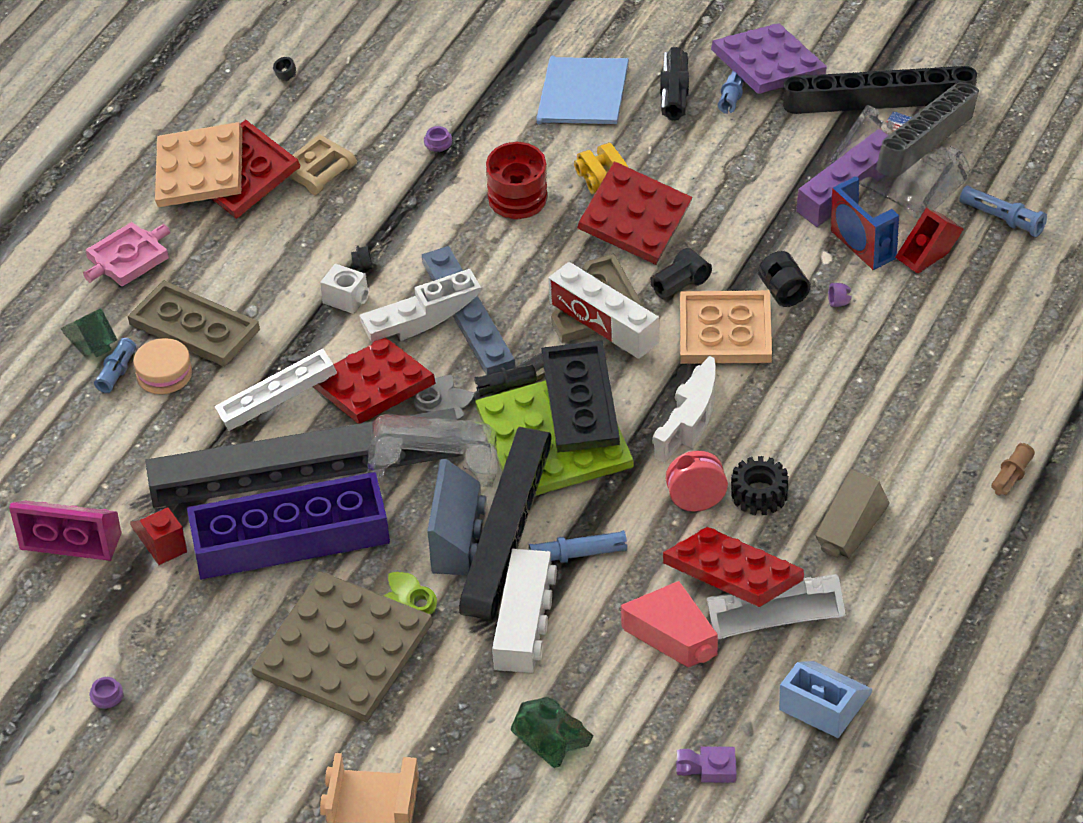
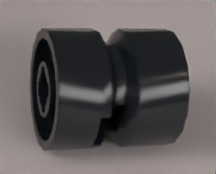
M777 251L768 255L760 263L758 275L767 289L770 290L778 305L791 307L807 297L811 284L790 253Z

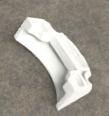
M837 574L804 578L802 582L761 607H757L729 593L707 598L712 627L718 634V639L779 625L846 616Z

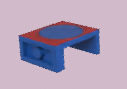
M855 176L832 188L831 232L872 270H875L896 259L899 215L893 209H890L872 218L858 205L860 179Z

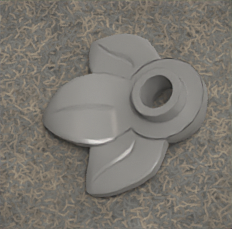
M452 375L435 378L436 384L419 392L414 397V407L417 411L427 413L454 408L458 421L464 418L462 410L467 408L474 400V392L454 388Z

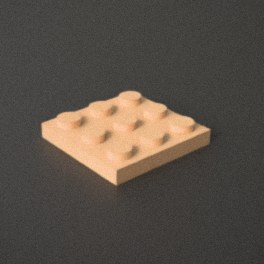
M239 122L157 136L155 202L158 207L241 194L242 127Z
M770 290L680 291V364H702L708 356L713 357L715 363H772Z

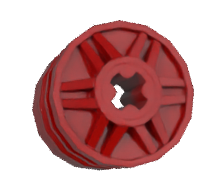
M518 141L504 143L496 147L488 155L486 161L489 206L495 213L510 219L529 218L539 213L546 205L548 198L545 155L539 148L529 143Z

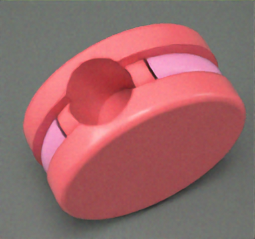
M706 451L687 452L677 457L666 471L665 479L670 497L674 504L683 510L692 512L707 510L718 504L727 492L728 481L722 463L712 453Z

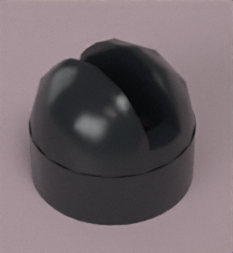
M281 57L273 64V70L278 79L289 81L290 78L295 77L297 71L292 58Z

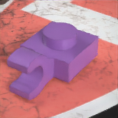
M701 746L700 755L690 749L677 750L676 761L677 775L701 774V782L736 783L735 747Z

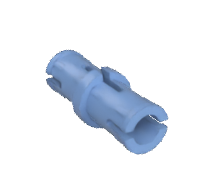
M121 338L113 353L105 358L104 368L94 381V385L99 391L110 393L119 376L124 375L127 371V363L137 349V345L131 339ZM119 360V362H118V364L116 365V367L114 368V370H112L113 367L115 366L116 362Z

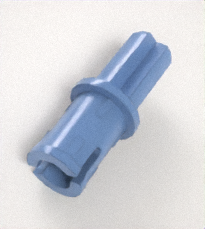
M732 71L731 75L728 76L727 82L721 87L722 96L718 102V108L725 114L728 113L729 107V112H734L736 103L743 94L742 85L744 80L735 71Z

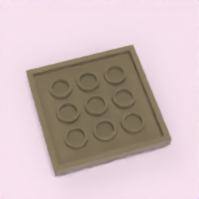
M319 571L252 666V672L258 678L367 723L433 624L432 615Z

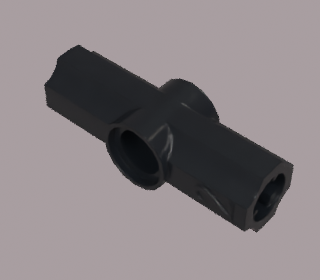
M671 47L668 52L664 53V66L660 78L662 115L671 121H677L680 117L686 115V96H689L688 53L684 52L681 47Z

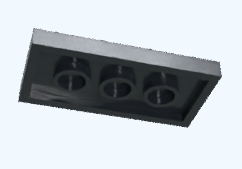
M603 340L542 347V361L557 453L620 445Z

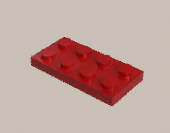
M709 527L699 530V532L663 552V564L757 607H761L804 580V569Z

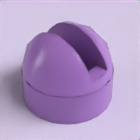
M831 283L828 290L830 306L841 307L849 304L852 296L847 294L851 292V288L843 283Z

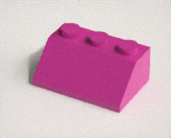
M27 500L12 502L9 506L20 550L111 561L122 534L117 511Z

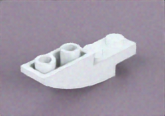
M471 269L414 287L416 296L360 314L361 324L370 341L374 342L395 334L398 335L400 341H403L431 329L460 311L481 293V287Z
M708 356L702 365L696 366L690 379L678 387L675 394L677 408L672 411L665 425L659 427L653 435L652 443L654 444L655 459L666 463L681 444L693 448L707 427L715 402V359L711 356Z

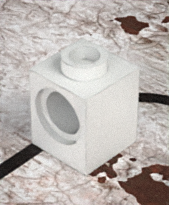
M334 264L320 282L323 304L352 314L356 312L361 304L367 301L369 296L366 274L338 264Z

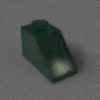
M101 308L60 328L83 356L94 353L95 357H99L112 350L109 344L118 340Z

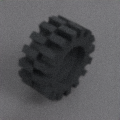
M758 456V461H754L753 457L747 458V464L742 460L738 463V467H734L733 474H731V497L734 499V504L737 507L741 505V510L744 512L749 508L752 515H756L757 511H761V515H767L768 509L772 513L776 512L777 506L782 508L788 499V472L786 468L783 469V464L780 462L774 465V459L770 457L767 462L764 461V456ZM761 482L769 484L770 487L756 489L749 485Z

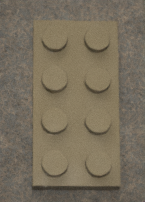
M165 280L128 315L129 325L158 338L177 340L184 344L188 351L224 367L260 331L259 321Z

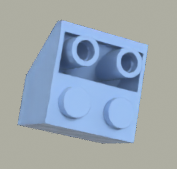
M815 661L797 662L780 684L779 710L839 738L871 695L872 688Z

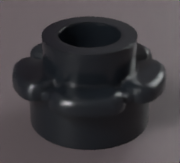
M357 245L356 251L351 252L354 269L360 268V271L364 273V270L372 269L370 251L368 246L359 247Z

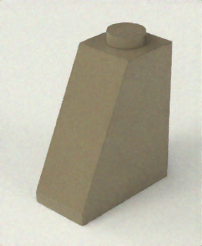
M850 469L815 535L823 552L838 558L839 554L847 558L852 556L890 504L880 481Z

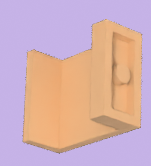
M335 753L333 767H327L325 784L329 788L327 795L322 794L320 814L326 815L327 823H412L419 782L417 758L403 757L400 773L344 770L342 753Z

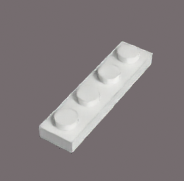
M321 349L216 405L215 408L228 431L244 425L256 416L270 411L284 401L298 396L301 392L312 386L324 382L329 377L337 374V371L324 349Z

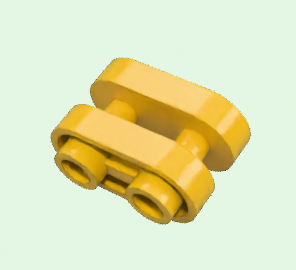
M610 142L597 147L598 156H595L591 150H586L578 153L577 160L574 161L576 173L579 177L583 176L586 180L591 194L596 193L614 161L628 167Z

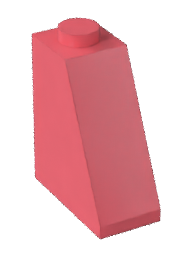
M680 581L621 605V624L626 632L689 668L699 663H705L718 655V634Z

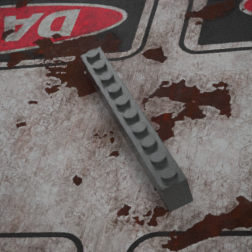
M451 408L145 459L152 505L155 508L462 456V446L455 410Z

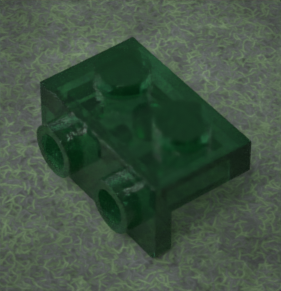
M549 697L522 702L511 726V731L553 768L561 766L566 752L588 747L594 736L583 726L580 720L569 715L560 707L556 700Z

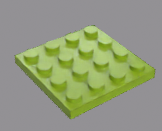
M546 380L475 400L477 412L502 472L518 427L551 432L550 452L535 496L634 467L632 455L619 426L620 445L557 453Z

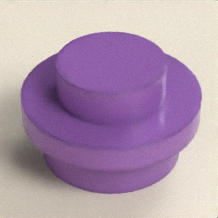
M435 126L427 131L424 137V145L431 151L442 152L452 145V136L445 127Z
M101 677L92 684L89 693L90 700L98 708L114 707L123 698L122 686L112 677Z

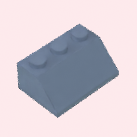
M440 459L427 530L431 571L433 574L468 575L478 546L476 538L480 539L483 532V520L480 519V514H486L487 497L481 495L479 481L447 459Z

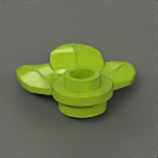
M391 572L388 574V581L392 592L383 596L430 615L435 611L437 607L435 593L428 587L420 586L419 581L414 575L405 572ZM419 600L427 601L423 607H417L416 602Z

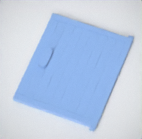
M552 55L549 58L537 114V124H617L629 58L555 57Z

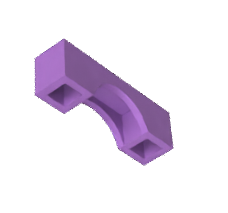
M877 129L798 189L796 212L814 226L819 227L831 218L833 187L855 176L860 181L867 177H872L877 182L886 176L877 171L876 165L882 141L889 135L881 129Z

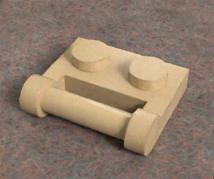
M319 134L293 154L298 159L301 167L289 177L304 185L311 194L317 195L323 190V186L345 169H351L355 166L357 160L353 153ZM334 159L338 160L319 176H313Z

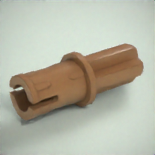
M1019 443L1010 458L1002 462L1001 471L991 485L996 495H1007L1016 481L1024 477L1025 468L1035 455V451L1030 445Z

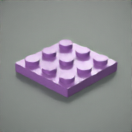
M780 23L712 41L711 50L758 94L784 87V81L792 76L826 74L827 66Z

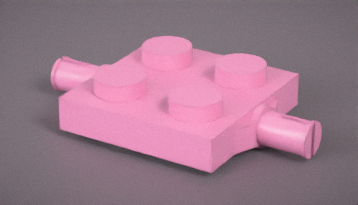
M131 222L87 248V258L95 266L83 272L85 279L91 283L101 275H107L122 287L169 258L167 249L158 243L160 239L170 234L169 228L162 224L150 232L139 228Z

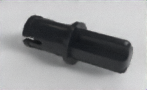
M532 364L509 370L501 368V372L474 377L475 384L478 386L476 389L479 396L504 389L507 392L512 387L532 383L537 380L536 370Z

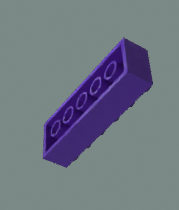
M376 472L187 507L200 580L390 544L387 516Z

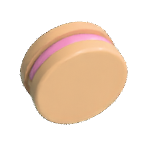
M169 338L155 339L142 345L135 353L134 368L137 382L144 390L150 393L169 394L183 388L191 379L192 366L189 351L184 344L177 340Z

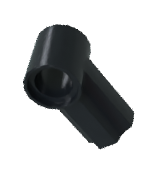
M691 248L682 249L676 255L673 264L650 277L651 286L654 288L656 295L661 299L668 298L690 283H693L695 286L703 284L711 275L712 265Z

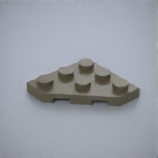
M614 253L586 261L582 267L583 271L644 307ZM558 308L551 315L552 326L561 343L597 334Z

